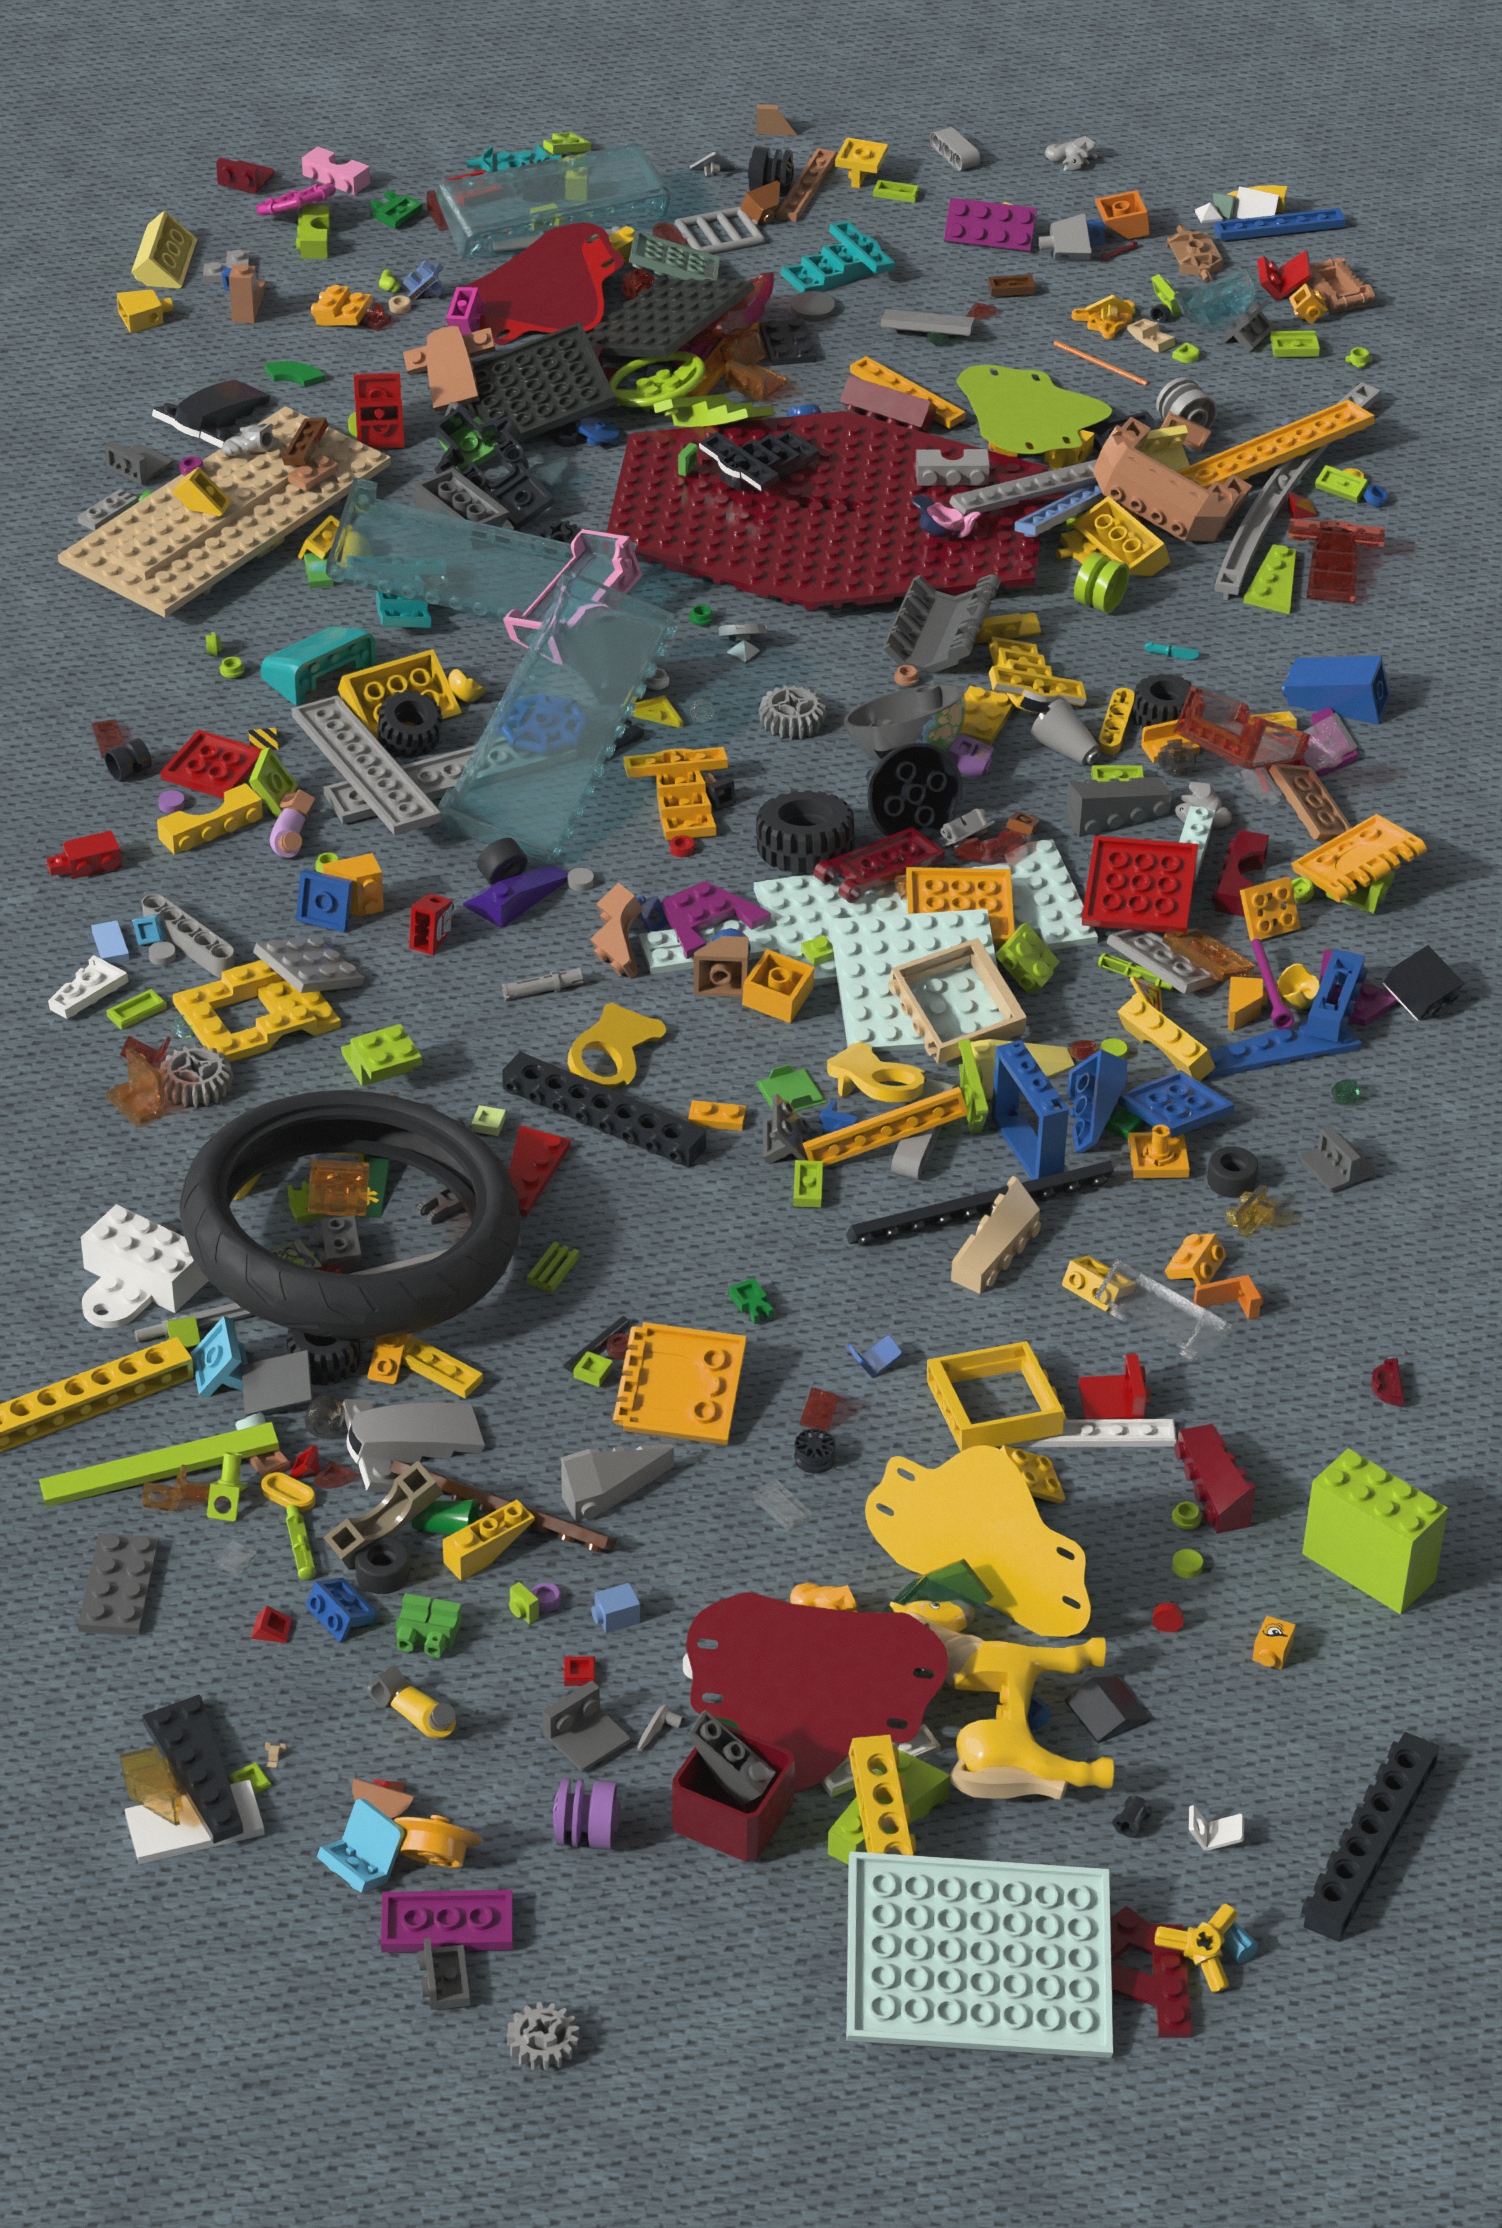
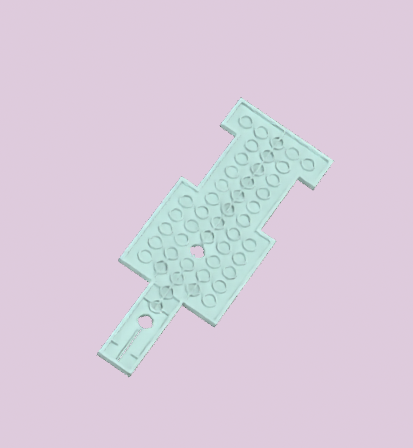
M1053 839L1003 846V854L1007 863L973 867L976 869H1011L1014 932L1020 925L1027 922L1036 934H1040L1042 941L1050 950L1097 943L1098 936L1094 927L1082 925L1084 905ZM814 874L754 882V892L759 905L771 913V922L751 930L740 919L728 920L697 932V934L707 945L712 942L714 936L721 930L733 928L742 931L749 937L751 950L748 960L761 958L766 949L813 966L801 952V943L822 935L832 943L829 926L830 919L907 914L906 876L862 893L861 897L854 903H848L839 896V887L847 880L841 874H838L836 879L830 884L822 883ZM674 929L639 934V943L650 975L694 968V956L689 959L684 957L682 946L677 942V935ZM835 959L814 966L813 986L838 982Z

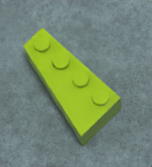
M898 1749L899 1765H896L898 1775H902L904 1778L905 1793L902 1794L903 1804H908L910 1809V1823L907 1824L910 1825L916 1819L926 1816L938 1803L942 1804L949 1798L950 1775ZM881 1770L875 1773L876 1775H884ZM857 1796L831 1827L828 1834V1855L848 1865L850 1851L867 1852ZM884 1798L877 1799L878 1802H880L881 1804H890V1802ZM882 1828L888 1834L896 1833L891 1828Z

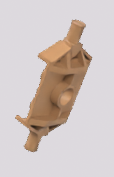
M1178 225L1176 228L1178 234L1167 238L1166 248L1170 247L1180 264L1179 272L1200 276L1205 284L1212 283L1213 277L1211 274L1222 269L1223 259L1210 235L1201 231H1187L1184 225L1182 227Z

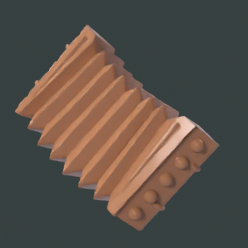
M1345 258L1328 259L1310 264L1312 277L1306 284L1314 291L1319 290L1325 296L1326 300L1324 303L1327 309H1330V314L1367 306L1375 299L1371 286L1364 285V281L1360 282V278H1357V275H1353L1349 265H1346Z

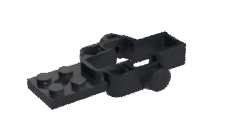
M459 405L450 414L432 425L438 439L448 449L434 469L436 475L451 468L457 470L509 511L507 519L518 530L556 503L554 497L528 471L529 462L523 448L517 442L521 437V433L509 417L495 419L478 425ZM467 426L485 446L489 444V441L500 438L504 443L495 444L493 450L498 460L510 473L492 484L473 462L468 464L469 467L466 471H459L456 466L459 462L462 464L465 460L460 448L449 436L461 427ZM521 497H528L525 502H517Z

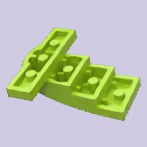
M726 394L672 398L653 404L655 413H665V416L672 415L674 426L681 427L730 424L775 415L773 406L753 407L752 402L732 404V399H727Z

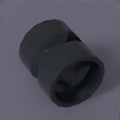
M135 738L124 743L123 747L116 746L104 753L106 767L117 781L132 776L133 772L139 773L149 769L152 765L150 752L140 738Z

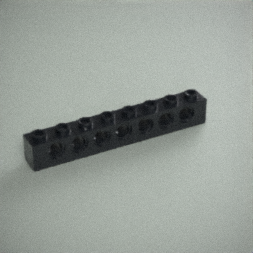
M521 1051L502 1070L503 1089L508 1093L530 1100L533 1104L542 1105L557 1114H563L575 1119L580 1124L594 1127L602 1133L615 1136L628 1144H634L651 1154L660 1155L675 1164H681L689 1168L706 1149V1129Z
M1407 1732L1403 1733L1399 1742L1394 1741L1387 1756V1759H1389L1387 1764L1381 1763L1377 1771L1375 1786L1371 1784L1368 1786L1363 1799L1365 1804L1363 1807L1357 1806L1351 1820V1824H1353L1351 1829L1345 1828L1339 1841L1340 1849L1338 1852L1332 1851L1326 1868L1328 1870L1326 1874H1319L1314 1886L1315 1894L1313 1897L1308 1895L1304 1901L1301 1914L1305 1915L1304 1928L1340 1942L1437 1764L1440 1745Z

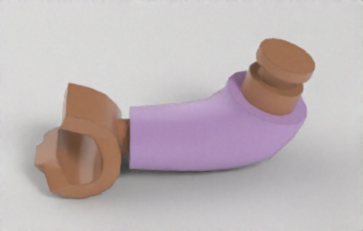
M301 789L295 793H284L279 805L283 811L270 835V846L282 858H291L300 851L302 838L299 834L304 822L308 819V812L315 799Z

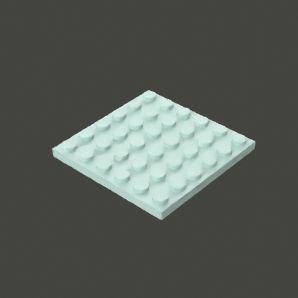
M987 909L830 919L829 926L847 1047L853 1043H865L872 1047V1052L925 1049L924 1041L921 1035L918 1036L915 1033L909 1015L906 1016L903 1013L899 998L890 991L888 982L891 980L892 968L975 938H979L997 967ZM971 963L908 985L942 1043L1005 1020Z

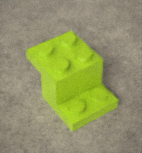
M401 1024L351 1038L350 1044L341 1047L343 1057L362 1087L412 1072V1068L422 1065V1056Z

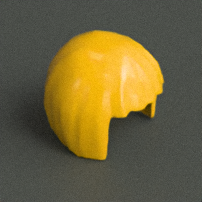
M1293 964L1282 973L1277 982V987L1285 1006L1294 1010H1304L1313 1005L1320 982L1303 964Z

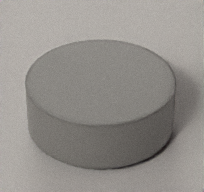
M575 868L568 873V886L571 889L586 891L593 887L594 874L591 870Z
M160 941L149 947V959L155 965H168L176 958L175 947L169 942Z

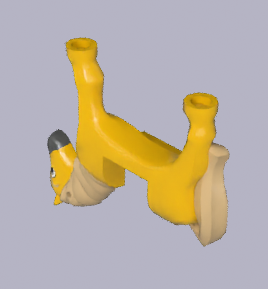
M961 1599L947 1602L917 1601L907 1603L904 1606L894 1602L890 1603L894 1612L910 1614L934 1631L943 1642L948 1655V1670L945 1681L949 1686L954 1685L957 1690L1000 1692V1703L1003 1704L997 1705L996 1720H979L968 1724L960 1730L956 1741L959 1760L950 1774V1782L961 1792L977 1798L1009 1799L1023 1795L1041 1794L1058 1800L1064 1797L1068 1783L1077 1787L1097 1786L1101 1789L1112 1788L1114 1778L1113 1758L1101 1757L1092 1763H1086L1055 1755L1035 1741L1027 1720L1033 1686L1038 1675L1045 1671L1078 1674L1087 1666L1103 1668L1106 1654L1104 1637L1091 1638L1085 1644L1065 1648L1030 1647L1002 1641H983L979 1637L959 1633V1631L971 1625L976 1616L973 1606ZM925 1669L931 1674L935 1675L933 1670Z

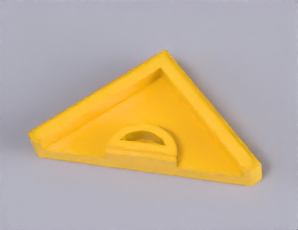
M665 695L622 706L623 714L673 727H683V720Z

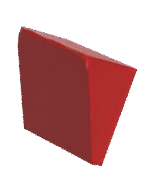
M1293 493L1288 494L1287 507L1293 519L1317 516L1309 500Z
M266 1605L256 1618L251 1639L286 1643L293 1618Z

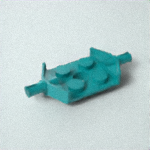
M535 144V152L525 150L513 153L505 151L493 153V146H490L482 154V157L467 158V168L480 167V170H485L492 178L513 177L515 169H521L522 162L529 165L531 159L534 163L541 159V164L543 165L546 162H549V164H562L561 154H546V151L538 144Z

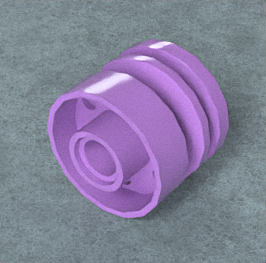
M562 1778L560 1788L555 1796L553 1810L556 1845L565 1846L567 1834L572 1832V1847H578L582 1833H588L590 1848L612 1849L614 1832H618L620 1818L617 1782L596 1780L592 1793L585 1794L584 1780L578 1779L575 1793H571V1778Z

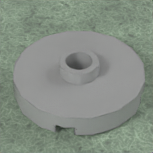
M763 623L725 625L718 628L719 637H736V641L750 640V636L767 634V627Z

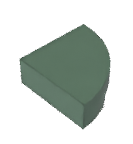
M1217 192L1213 193L1214 205L1218 212L1224 217L1232 218L1236 196Z

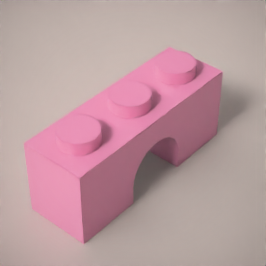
M316 147L302 157L303 175L324 184L332 183L335 188L352 195L357 194L370 184L369 166L351 160L346 164L336 165L335 153L321 147Z

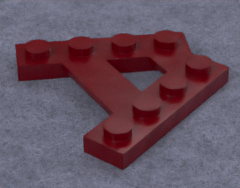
M1125 1906L1110 1919L1112 1992L1156 2006L1158 2038H1191L1192 2026L1186 1956H1184V1951L1155 1945V1933L1158 1927L1184 1931L1183 1924H1150L1128 1906ZM1131 1946L1150 1952L1152 1954L1153 1976L1112 1962Z

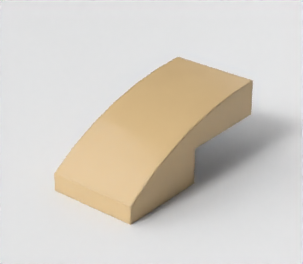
M1141 319L1127 326L1132 336L1155 352L1160 353L1175 346V337L1160 332L1159 323Z

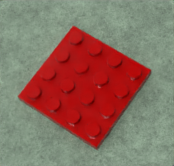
M1094 836L1082 913V925L1187 934L1198 844Z

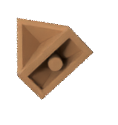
M757 104V134L798 136L779 111V105Z

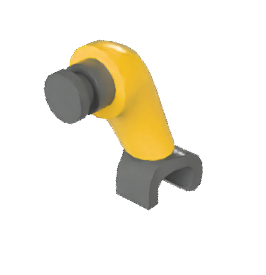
M395 1664L372 1679V1682L367 1687V1694L379 1706L385 1707L391 1703L395 1710L431 1739H443L449 1736L455 1728L456 1718L453 1707L447 1703H439L414 1688Z

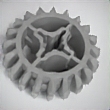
M784 685L782 689L776 687L774 692L768 691L767 696L762 697L759 715L761 725L765 726V731H771L772 736L779 733L781 739L789 736L792 740L794 736L802 739L803 735L811 737L812 732L818 733L819 728H823L825 723L826 709L824 699L820 698L819 693H814L813 689L806 690L804 686L797 688L795 685L793 687Z
M195 1045L193 1048L188 1049L184 1046L183 1051L174 1050L173 1055H166V1060L161 1062L158 1079L160 1089L166 1095L167 1100L173 1099L175 1105L182 1102L185 1108L189 1103H192L197 1108L199 1103L208 1106L210 1100L217 1103L219 1097H225L226 1092L230 1091L233 1072L229 1059L225 1058L224 1053H218L216 1048L208 1050L207 1046L197 1048Z

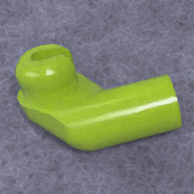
M386 269L379 280V287L385 291L390 290L392 293H396L400 288V283L396 282V279L393 278V272Z

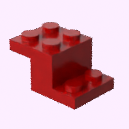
M400 372L353 374L357 441L373 449L404 447Z

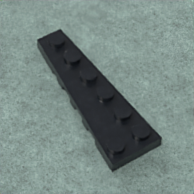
M200 1694L143 1714L142 1719L145 1728L213 1844L244 1833L240 1814Z

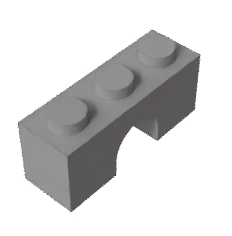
M964 449L963 457L959 460L943 458L940 450H917V486L988 485V450Z

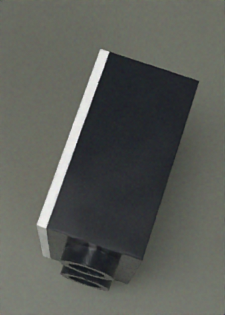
M1427 945L1394 966L1382 984L1419 1021L1427 1015L1430 1017L1435 1015L1445 1003L1447 1005L1452 1004L1460 996L1458 991L1464 982Z

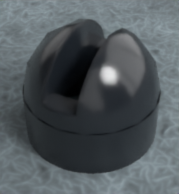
M1157 304L1151 309L1152 319L1160 323L1166 321L1170 316V308L1166 304Z

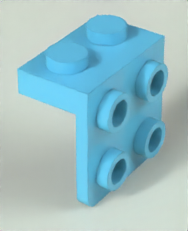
M361 1798L355 1801L343 1838L321 1846L317 1858L325 1863L331 1871L337 1873L350 1883L352 1888L362 1893L388 1882L405 1833L403 1828L368 1800Z

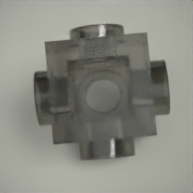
M1182 739L1169 740L1167 745L1161 747L1160 752H1158L1159 766L1163 768V772H1171V776L1186 775V770L1195 767L1196 753L1192 742L1183 743ZM1174 755L1177 757V762H1176V763H1175V760H1174Z

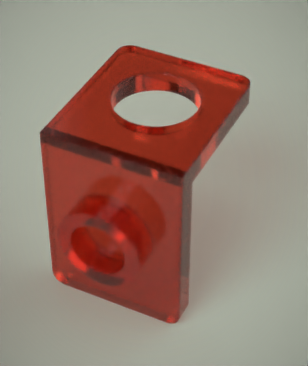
M128 1036L120 1055L145 1070L152 1072L165 1055L171 1037L167 1036L159 1049L155 1050L139 1040Z
M812 1387L800 1419V1425L811 1429L828 1431L838 1401L844 1403L845 1399Z

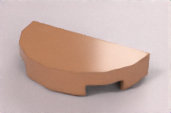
M353 1778L352 1793L355 1801L365 1798L389 1818L402 1814L410 1807L415 1797L412 1794Z

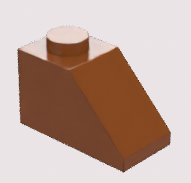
M775 181L747 192L740 209L751 220L755 219L758 225L770 222L774 218L779 204L780 183Z

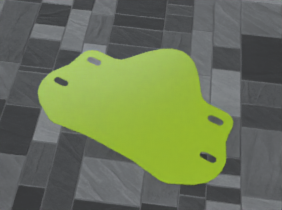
M976 365L962 371L956 380L959 387L968 397L978 418L981 436L997 447L1009 452L1038 454L1053 449L1080 447L1082 441L1078 435V430L1096 424L1108 418L1112 413V408L1098 399L1054 386L1048 374L1042 371L1012 369L997 365ZM990 369H996L999 375H992ZM1031 375H1038L1040 381L1033 380ZM1063 437H1068L1071 444H1066L1063 441ZM1025 443H1032L1034 449H1028Z

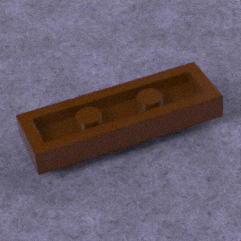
M305 418L282 456L284 466L294 465L300 467L308 463L328 427L326 418Z

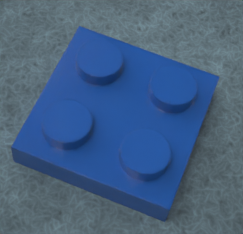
M303 869L300 872L296 921L341 932L347 931L349 928L353 880Z

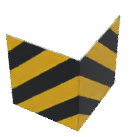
M276 728L248 730L247 733H249L251 746L261 749L270 747L272 750H278Z

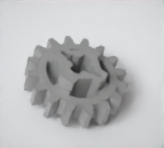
M541 2002L537 2003V2009L532 2010L528 2005L524 2006V2015L516 2012L514 2014V2022L508 2023L507 2046H510V2055L512 2057L519 2055L520 2065L525 2064L527 2061L531 2062V2070H535L538 2064H542L545 2071L549 2070V2064L551 2063L561 2067L562 2058L571 2060L572 2051L578 2050L579 2027L575 2026V2017H567L566 2008L555 2011V2003H551L548 2009L543 2008Z

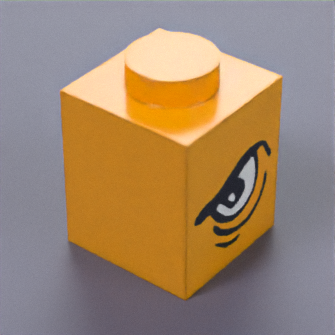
M1266 1615L1255 1640L1252 1660L1259 1662L1263 1666L1282 1670L1293 1645L1296 1625Z

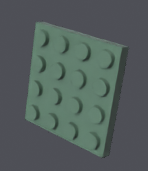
M635 231L629 262L633 263L632 265L638 269H645L646 267L654 270V273L660 276L668 274L675 278H680V280L691 278L695 280H717L720 261L719 256L639 231Z

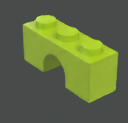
M304 205L303 213L298 215L299 226H297L296 251L301 252V259H327L328 235L330 234V205Z

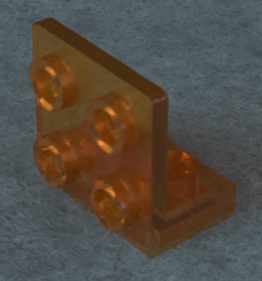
M730 360L725 364V387L760 402L765 401L788 383L787 377L754 363L745 366Z
M132 1047L126 1049L129 1081L107 1091L106 1098L138 1128L165 1114V1096L162 1090L164 1079L160 1070L153 1068L143 1054H139Z

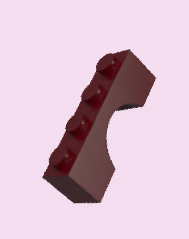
M1239 829L1236 839H1231L1228 852L1230 855H1225L1224 870H1220L1217 885L1219 886L1214 887L1212 901L1216 902L1215 911L1245 917L1240 890L1252 887L1253 882L1244 878L1242 874L1252 870H1262L1267 856L1269 835Z

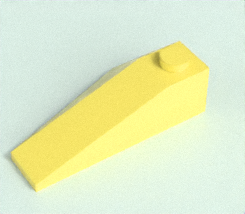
M987 1039L970 1042L976 1065L982 1069L983 1081L981 1084L987 1087V1100L993 1098L996 1046L1014 1041ZM1024 1043L1048 1079L1074 1068V1063L1067 1047Z

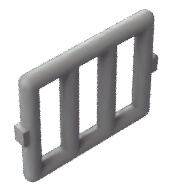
M740 206L675 220V226L682 234L681 239L684 244L688 243L691 248L709 254L759 245L765 242V237L758 229L757 221L755 219L751 220L740 209ZM738 216L753 237L742 239L727 218ZM718 220L733 241L722 243L707 222ZM698 224L712 245L701 247L687 226Z

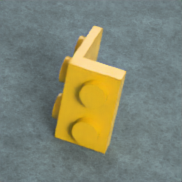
M1005 1445L1001 1447L1000 1450L1009 1456L1020 1470L1032 1496L1059 1504L1065 1500L1061 1483L1049 1458L1044 1455L1029 1453L1019 1448L1015 1449Z

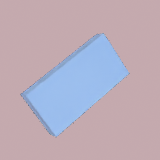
M118 921L91 925L92 934L102 960L110 964L129 960V953Z

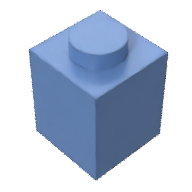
M630 1583L595 1592V1606L591 1607V1612L595 1623H601L605 1633L640 1623V1603Z

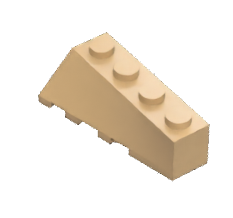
M1014 1176L1007 1183L1009 1190L1006 1195L999 1194L994 1201L996 1206L991 1216L984 1215L979 1222L976 1236L970 1235L952 1261L951 1281L979 1294L987 1286L991 1287L994 1284L997 1274L1002 1269L1006 1270L1009 1267L1012 1257L1024 1250L1028 1239L1036 1237L1041 1227L1039 1207L1018 1178Z

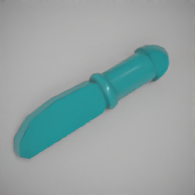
M1148 642L1144 646L1148 653L1162 654L1167 657L1185 660L1195 659L1200 654L1199 650L1177 646L1171 647V645H1161L1154 642Z

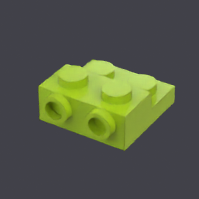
M1027 922L1020 925L995 954L997 959L1028 994L1042 988L1054 974L1053 970L1060 962Z

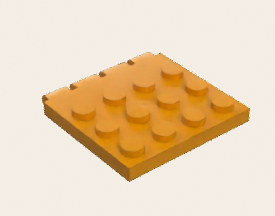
M643 1322L642 1327H631L627 1347L632 1350L626 1351L622 1371L625 1375L621 1376L617 1399L620 1401L616 1402L612 1422L616 1425H622L623 1431L728 1445L747 1337Z

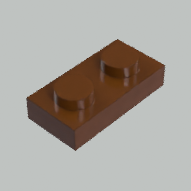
M1032 275L988 277L991 297L1035 294L1036 286Z

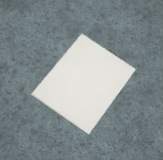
M1239 186L1233 217L1244 219L1275 215L1279 195Z

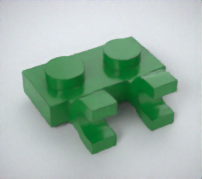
M389 190L384 193V197L389 200L387 203L383 204L377 199L371 202L370 207L374 208L375 211L370 214V217L396 229L421 212L423 203L407 195L403 197L397 196L396 193Z

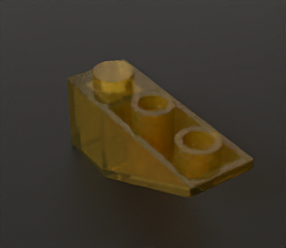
M157 1746L119 1755L123 1780L129 1798L175 1826L180 1825L178 1812L183 1811V1803L180 1792H177L173 1774L170 1775L167 1757L161 1758Z

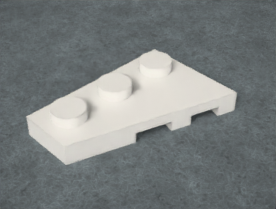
M93 955L89 959V965L85 969L80 968L75 973L76 979L73 982L65 983L48 1001L49 1007L53 1012L68 1019L129 982L128 975L125 971Z

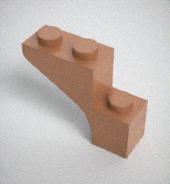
M617 883L596 904L601 912L599 917L605 925L590 940L596 948L593 952L602 962L608 960L611 962V968L618 975L621 976L624 973L632 979L637 975L638 969L629 939V930L632 922L643 911V908L635 895L620 883Z

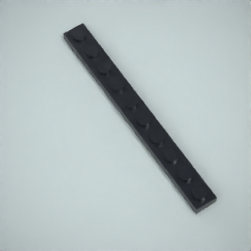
M1110 1160L1022 1182L1021 1184L1031 1198L1040 1197L1041 1200H1046L1056 1196V1192L1066 1190V1193H1074L1081 1190L1084 1185L1091 1184L1092 1187L1104 1185L1114 1172V1168ZM1006 1186L854 1224L849 1228L846 1237L849 1244L858 1242L859 1245H866L873 1242L876 1237L885 1236V1239L899 1236L901 1231L911 1229V1232H918L927 1228L928 1224L937 1222L938 1226L951 1223L953 1218L963 1216V1219H970L976 1217L980 1211L989 1210L992 1213L996 1206L994 1201L999 1194L1006 1195L1009 1187Z

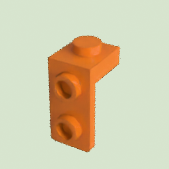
M1245 1275L1196 1286L1193 1305L1195 1309L1238 1300L1247 1318L1252 1319L1259 1317L1260 1306L1263 1305V1295L1260 1289H1256L1250 1276Z

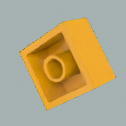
M766 949L744 982L742 1005L791 1023L813 990L815 967Z

